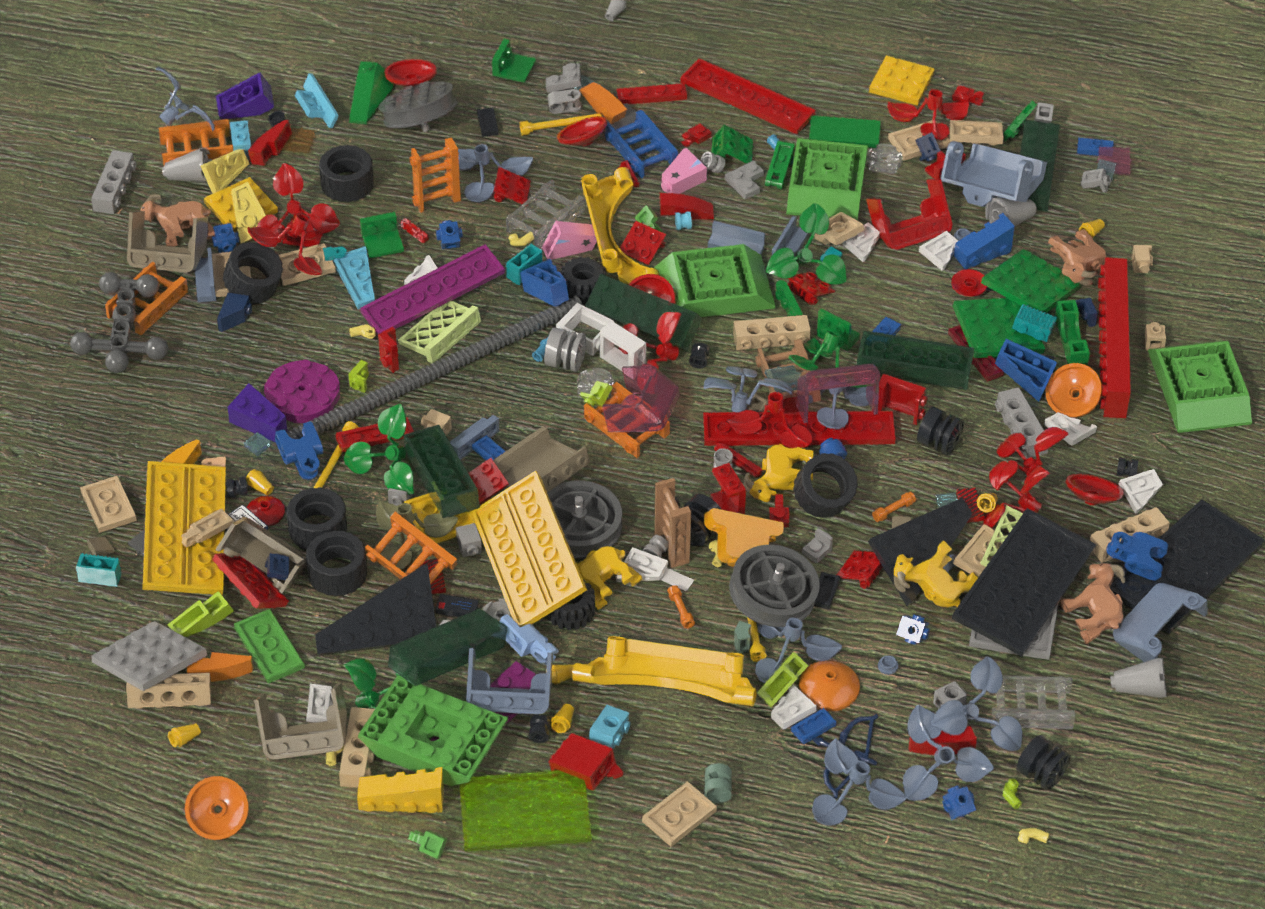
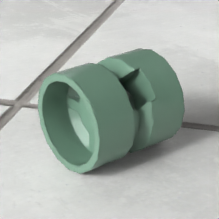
M717 763L709 765L705 769L704 796L713 803H724L731 799L732 770L729 766Z

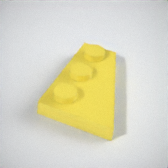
M237 149L200 166L212 194L225 189L249 165L244 150Z
M247 182L231 190L240 244L253 240L247 228L257 227L259 221L266 216Z

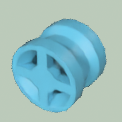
M690 211L685 212V214L675 213L677 230L692 228Z

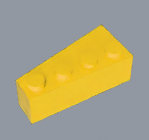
M442 767L435 768L434 772H426L425 769L417 770V774L406 775L405 772H399L393 777H388L386 774L359 777L358 810L367 812L406 811L409 813L443 812L444 784Z

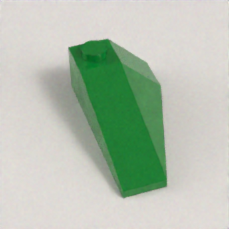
M360 62L349 123L367 124L376 113L380 103L385 100L388 94L392 93L394 84L385 77V68L379 63Z

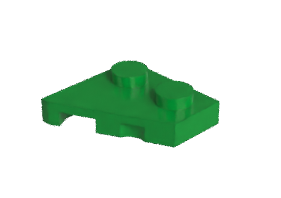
M1032 100L1004 131V141L1010 136L1012 138L1015 137L1020 131L1017 128L1024 126L1028 121L1026 119L1027 116L1038 104Z

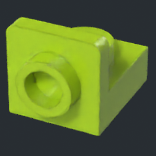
M360 360L348 373L349 386L354 390L365 393L367 391L366 379L369 376L368 362Z
M596 381L590 394L581 392L579 396L584 399L585 404L588 403L591 407L595 405L603 407L613 387L607 383Z

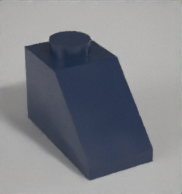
M227 293L217 317L220 332L246 321L247 316L252 312L249 296Z

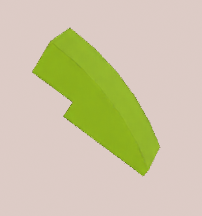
M218 591L204 603L198 600L171 621L168 626L174 632L188 637L213 626L234 612V610Z
M793 652L757 691V695L772 707L798 679L808 665Z

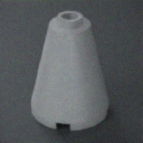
M206 147L199 148L166 162L164 167H162L163 176L173 181L208 183L200 166L212 161V159L207 157V154H210Z
M993 198L992 202H988L986 205L985 216L986 219H989L990 223H993L999 219L998 215L1004 213L1012 224L1017 226L1035 215L1036 205L1029 199H1027V202H1020L1006 198Z
M1155 658L1114 671V676H1110L1111 687L1115 688L1116 692L1157 698L1167 697L1163 658Z

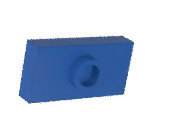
M1078 137L1077 154L1112 157L1113 141Z
M885 317L866 338V343L882 350L901 329V324Z
M487 435L472 444V449L484 460L489 458L494 460L506 452Z
M823 708L793 725L791 732L804 745L836 726V720Z

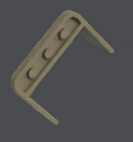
M145 211L129 212L127 261L129 265L145 268L153 261L156 264V270L187 273L196 269L207 247L208 217L193 218V233L189 240L188 248L156 245V234L152 230L144 229Z
M242 517L233 522L216 548L218 552L224 549L223 552L231 558L241 556L266 573L267 567H265V562L270 553L289 556L288 578L286 580L272 578L273 585L280 589V593H284L290 588L307 564L306 555L247 517Z
M342 682L337 683L331 689L333 704L326 711L327 721L288 726L287 718L283 713H269L266 693H261L254 702L265 756L269 759H282L340 750L345 744L347 710Z

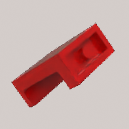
M883 374L876 386L874 411H883L885 407L914 416L913 424L917 425L919 420H923L926 414V409H924L928 398L925 396L926 388Z
M730 463L712 468V473L720 484L721 491L710 494V498L722 510L745 515L746 488Z
M573 733L562 742L561 747L549 760L553 775H557L562 771L585 780L586 788L592 791L595 790L616 763L613 748Z

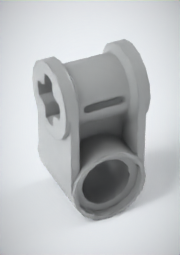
M570 89L549 93L548 104L550 112L553 114L578 112L581 109V102L579 101L581 98L580 91Z

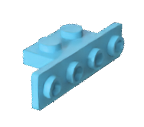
M309 73L303 85L305 91L297 90L295 97L308 117L323 118L327 126L333 128L338 119V113L314 75Z

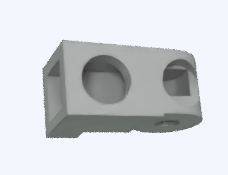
M1038 102L1033 128L1042 127L1045 130L1048 129L1052 120L1054 105Z

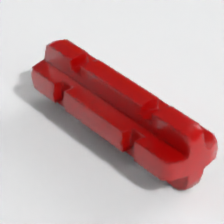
M407 218L400 221V227L421 243L429 240V235Z

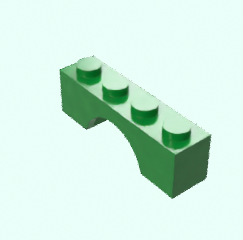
M1076 300L1057 301L1056 323L1067 364L1080 363L1088 366L1090 352L1087 341L1082 340L1080 335L1079 311Z

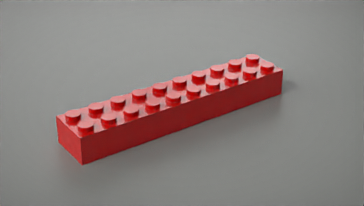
M1105 257L1104 265H1100V276L1102 278H1098V288L1101 289L1098 292V301L1101 302L1098 307V315H1101L1098 328H1102V330H1099V341L1102 342L1099 344V354L1102 355L1099 359V368H1102L1099 378L1103 383V398H1100V409H1103V417L1126 419L1131 393L1127 259Z

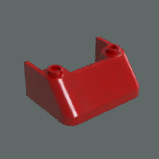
M941 179L926 180L931 197L921 202V215L892 225L889 217L884 214L881 199H866L872 225L880 232V237L888 248L898 250L935 238L946 231L948 233L951 231L952 220Z

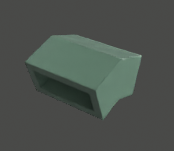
M739 621L734 635L736 653H749L751 624Z

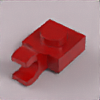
M959 85L952 95V101L971 102L981 106L984 102L982 99L984 92H975L974 89Z
M699 123L682 134L685 140L681 144L688 147L696 142L699 145L711 138L712 132Z
M775 494V507H769V520L783 522V528H789V507H783V494Z

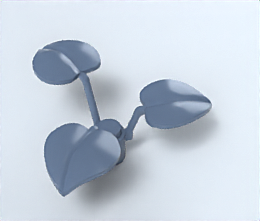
M157 66L155 70L164 72L175 87L173 93L170 92L171 97L159 118L170 126L175 120L178 121L188 113L195 112L209 122L212 131H214V123L202 109L195 105L190 109L176 95L178 89L181 88L177 79L166 69ZM173 99H174V101H175V107H174L173 105L170 107V105H171V103H172V101H173ZM179 108L186 110L185 112L178 115L180 113L178 111Z
M485 144L477 145L474 149H458L459 170H469L474 165H478V163L480 165L481 183L474 182L469 184L464 191L465 197L470 201L482 202L493 195L494 186L492 183H484L483 166L489 163L490 158L498 167L522 176L529 170L533 157L509 158L503 161L501 166L493 156V153H489L488 147Z
M735 366L726 367V371L730 374L742 376L740 390L736 392V395L735 389L737 386L728 380L708 377L704 381V390L707 388L731 390V401L733 402L731 411L733 412L747 410V405L751 404V400L760 385L779 388L789 392L791 395L793 393L787 382L765 378L764 380H759L748 398V394L743 392L745 376L755 378L757 377V372L752 369Z
M831 373L830 379L826 380V384L820 390V396L828 387L829 392L834 395L832 409L825 407L818 410L817 420L828 428L841 429L845 427L849 416L845 410L835 409L837 395L843 391L844 397L849 399L853 405L868 406L874 400L876 386L846 387L845 376L842 373ZM806 383L790 384V387L801 388L805 387ZM800 395L803 403L813 402L811 395Z
M798 618L788 619L785 627H771L757 623L758 632L762 636L772 639L777 635L779 637L784 635L786 640L778 662L771 658L761 659L756 664L755 672L759 680L765 683L781 665L789 641L795 642L800 637L803 646L807 647V655L817 661L831 659L842 649V645L821 635H809L805 640V631H801L803 623Z
M985 657L971 671L973 686L976 689L982 690V692L973 700H970L969 704L962 705L957 700L945 702L936 712L931 725L947 734L959 735L964 732L969 720L996 725L990 734L997 746L1008 751H1017L1021 748L1022 728L1015 718L1004 716L998 723L996 720L978 717L979 709L975 702L983 697L986 691L991 694L997 693L1002 686L1003 680L998 664L992 658Z
M917 705L909 716L908 733L914 742L923 743L927 740L929 744L937 748L934 755L936 763L928 771L920 765L907 769L903 776L905 797L908 800H923L936 791L938 779L930 773L939 765H946L951 761L956 763V774L964 782L978 781L994 769L989 759L977 749L971 747L960 749L957 754L958 760H956L954 751L950 747H942L940 744L938 745L931 739L938 737L941 730L931 725L935 713L921 705Z
M837 738L829 744L824 756L825 766L834 774L844 772L847 775L850 773V782L837 801L830 795H820L814 800L812 811L817 822L828 826L843 822L847 815V809L840 803L853 783L859 785L866 781L867 790L870 791L869 801L881 810L893 809L906 800L903 792L886 780L874 779L870 786L871 776L868 775L870 766L864 761H858L856 754L839 742Z

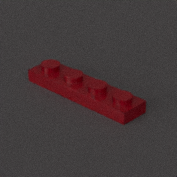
M960 325L948 329V335L987 382L1003 376L1004 371L995 364L996 360L992 356L987 358L973 357Z

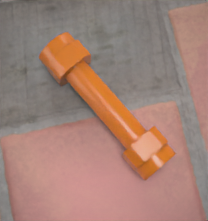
M906 492L901 495V499L885 508L879 507L872 512L874 520L876 522L887 519L888 514L903 506L909 507L916 502L915 495L912 492Z
M677 585L669 587L667 592L670 600L675 602L681 615L680 622L682 626L686 629L693 627L695 624L694 618L691 613H688L682 601L680 588Z

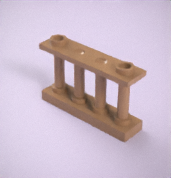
M801 339L793 340L794 348L791 351L764 356L762 349L757 348L758 356H755L757 367H761L764 378L773 379L772 375L794 370L801 371L800 375L778 379L787 382L789 385L799 382L806 383L805 387L792 389V395L787 391L779 392L783 395V399L807 394L808 396L811 395L813 402L821 401L820 386L814 371L805 370L795 363L769 368L767 363L786 360L789 355H799L809 360ZM768 386L769 394L778 392L777 388Z
M675 479L662 480L655 483L654 534L665 536L669 544L668 563L671 568L688 564L690 561L691 511L688 506L679 508L675 500Z

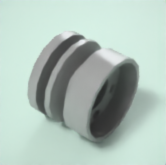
M552 328L545 348V365L559 368L563 361V368L565 370L571 368V371L577 372L585 356L586 335L583 333L577 335L573 331L567 339L566 330Z

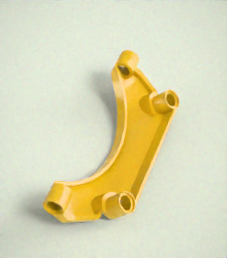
M625 167L618 168L614 172V176H608L598 181L597 177L593 174L584 175L581 179L583 194L587 203L602 264L605 266L606 272H617L619 281L627 286L632 280L641 275H659L658 270L655 268L643 266L625 255L617 246L612 235V221L615 212L633 188L629 169Z
M619 636L608 637L607 651L604 657H598L588 664L575 663L572 673L573 681L600 685L632 684L674 688L703 694L726 703L754 706L757 695L756 688L752 687L747 678L742 677L743 654L627 639Z

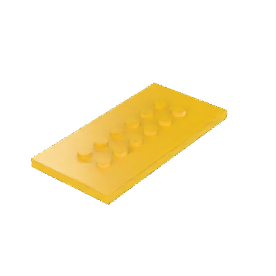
M148 461L142 590L213 595L219 591L223 595L224 572L219 570L212 559L215 553H224V549L219 552L216 551L217 546L224 537V530L203 542L201 541V543L195 542L194 545L185 547L182 544V534L186 533L190 525L219 509L225 511L226 467Z
M534 471L471 511L511 616L520 627L537 622L587 591L545 486L537 471Z

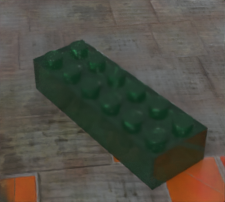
M1025 120L1020 155L1047 162L1043 181L1028 199L1035 203L1036 210L1048 211L1060 124Z
M600 274L585 307L620 325L634 324L637 326L639 333L659 340L660 336L657 333V324L661 315L666 312L681 313L669 343L685 352L688 351L702 321V318L696 312L603 274Z
M863 331L857 356L856 372L876 376L886 374L906 381L967 390L975 348Z
M440 425L403 435L406 455L443 519L480 508L478 489Z
M477 609L390 646L388 667L412 685L417 686L468 664L469 648L476 649L475 660L504 648L508 627L484 610Z

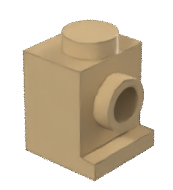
M1152 245L1133 246L1131 259L1134 273L1149 272V266L1153 265Z
M1157 322L1146 324L1144 334L1145 351H1148L1150 348L1165 347V325H1160ZM1151 341H1160V343H1150V342H1151Z
M430 409L427 415H424L421 419L424 431L439 437V441H443L452 430L451 416Z

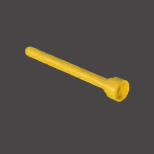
M592 114L539 123L521 121L520 131L522 136L529 135L533 130L566 126L585 118L602 117V115Z
M348 421L345 423L342 431L359 427L354 422ZM339 445L334 450L314 488H322L342 454Z
M747 617L748 624H751L752 646L749 651L752 661L758 662L767 657L766 650L760 644L756 622Z

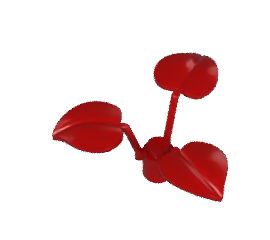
M932 89L918 111L915 106L906 103H892L888 101L887 107L894 119L901 122H910L913 120V117H918L927 104L928 108L933 111L932 123L922 124L920 131L924 136L933 133L935 139L944 140L949 136V128L944 123H936L937 110L948 119L962 120L967 116L969 102L942 103L943 93L940 90Z
M283 163L274 176L273 187L282 196L290 194L291 200L287 203V211L279 221L273 214L264 216L259 221L257 227L267 228L275 236H279L286 229L281 224L289 213L294 215L297 211H301L310 217L309 219H311L315 233L333 231L340 225V221L332 207L327 204H316L312 207L311 214L301 208L300 201L294 199L293 193L297 194L302 191L304 185L303 178L294 167ZM285 235L277 241V244L285 238Z
M297 214L294 221L289 222L286 226L287 228L279 236H275L272 231L264 227L247 228L250 236L257 243L266 247H276L277 241L288 231L301 238L299 258H295L293 261L295 267L309 275H322L323 272L319 264L312 258L303 257L302 255L304 239L313 240L316 236L311 219L306 215Z
M666 312L662 314L657 324V333L660 335L659 340L662 344L655 346L646 343L647 347L656 349V353L660 357L648 360L647 364H643L639 369L638 384L647 394L654 395V387L659 373L657 362H667V359L674 361L678 357V347L672 345L669 341L673 336L681 313ZM629 323L623 327L637 337L638 328L636 325ZM619 347L623 354H628V352Z
M772 392L768 395V405H765V410L761 417L756 411L744 410L727 420L730 427L742 434H754L762 429L761 422L765 419L768 411L773 415L781 414L786 431L780 435V441L785 447L805 448L812 444V436L807 428L801 425H794L790 429L784 412H799L802 409L803 402L800 396L783 399L781 393Z
M1050 427L1040 433L1036 438L1037 444L1034 445L1036 459L1032 457L1026 458L1020 451L1019 447L1026 442V438L1022 433H1014L1008 436L998 446L996 452L999 457L1005 458L1016 451L1024 460V468L1013 460L998 463L989 474V480L993 487L999 490L1002 484L1010 479L1018 469L1025 472L1028 476L1034 468L1043 464L1040 460L1039 452L1047 450L1068 436V432L1058 427Z
M1037 466L1024 480L1021 491L1007 480L1005 483L1021 496L1018 500L1020 507L1007 503L996 504L994 510L988 512L985 516L983 525L985 524L992 528L1004 514L1006 505L1021 513L1027 508L1038 513L1042 504L1030 494L1029 490L1050 473L1041 466Z

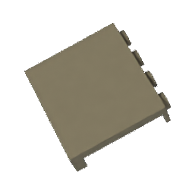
M544 426L493 460L509 483L504 489L511 487L534 471H537L547 493L590 463L586 447L576 451L550 438L548 428Z

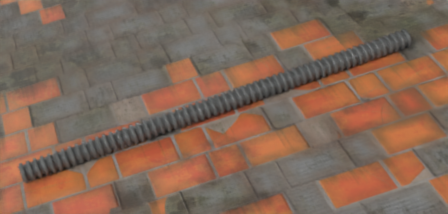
M576 295L572 296V298H569L560 306L549 307L548 310L545 309L543 312L541 311L530 316L528 319H524V321H519V324L515 323L514 326L511 325L509 328L500 330L499 333L496 332L494 335L475 342V344L466 346L465 349H460V352L456 351L455 354L452 353L450 356H445V359L441 358L440 361L437 360L435 363H430V366L426 365L425 368L422 367L420 370H416L415 373L411 372L410 375H405V378L401 377L400 380L397 379L395 382H390V385L386 384L385 387L382 386L380 389H375L374 392L371 391L369 394H365L364 397L356 398L354 401H350L349 404L346 403L344 406H339V409L335 408L334 411H329V414L325 413L323 416L320 415L318 418L310 421L313 423L317 434H322L324 431H328L329 428L333 429L334 426H339V423L343 424L344 421H349V418L354 419V416L358 417L360 414L369 412L370 409L373 410L375 407H379L380 404L383 405L385 402H390V399L394 400L395 397H400V394L409 393L410 390H415V387L419 388L420 385L423 386L425 383H430V380L434 381L435 378H440V375L449 374L450 371H455V368L459 369L460 366L463 367L465 364H470V361L474 362L475 359L478 360L480 357L489 355L490 352L493 353L505 345L508 346L510 343L518 341L519 338L522 339L524 336L533 334L534 331L537 332L539 329L541 330L544 327H548V325L558 322L576 303L582 305V302ZM299 425L298 428L287 431L288 436L292 439L302 438L303 426Z

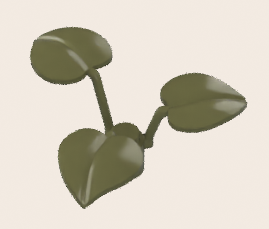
M379 501L376 510L377 523L383 529L392 528L390 517L394 512H397L411 524L416 520L420 527L425 528V534L434 538L447 535L458 522V517L431 514L426 516L424 523H422L417 513H413L412 507L408 503L396 506ZM402 531L400 532V547L404 544V533ZM394 547L388 548L381 555L389 561L399 549ZM407 551L396 564V567L400 570H404L411 564L413 559L411 551ZM382 566L384 571L390 572L384 566Z

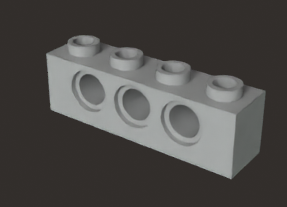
M112 150L91 198L94 212L114 214L116 208H119L121 197L126 192V185L130 183L131 173L136 169L133 153Z
M1019 387L999 392L995 406L997 411L1003 416L1004 424L1008 425L1011 434L1022 433L1025 436V444L1019 447L1025 457H1035L1034 445L1037 444L1036 438L1044 431ZM1048 449L1039 452V455L1047 454Z

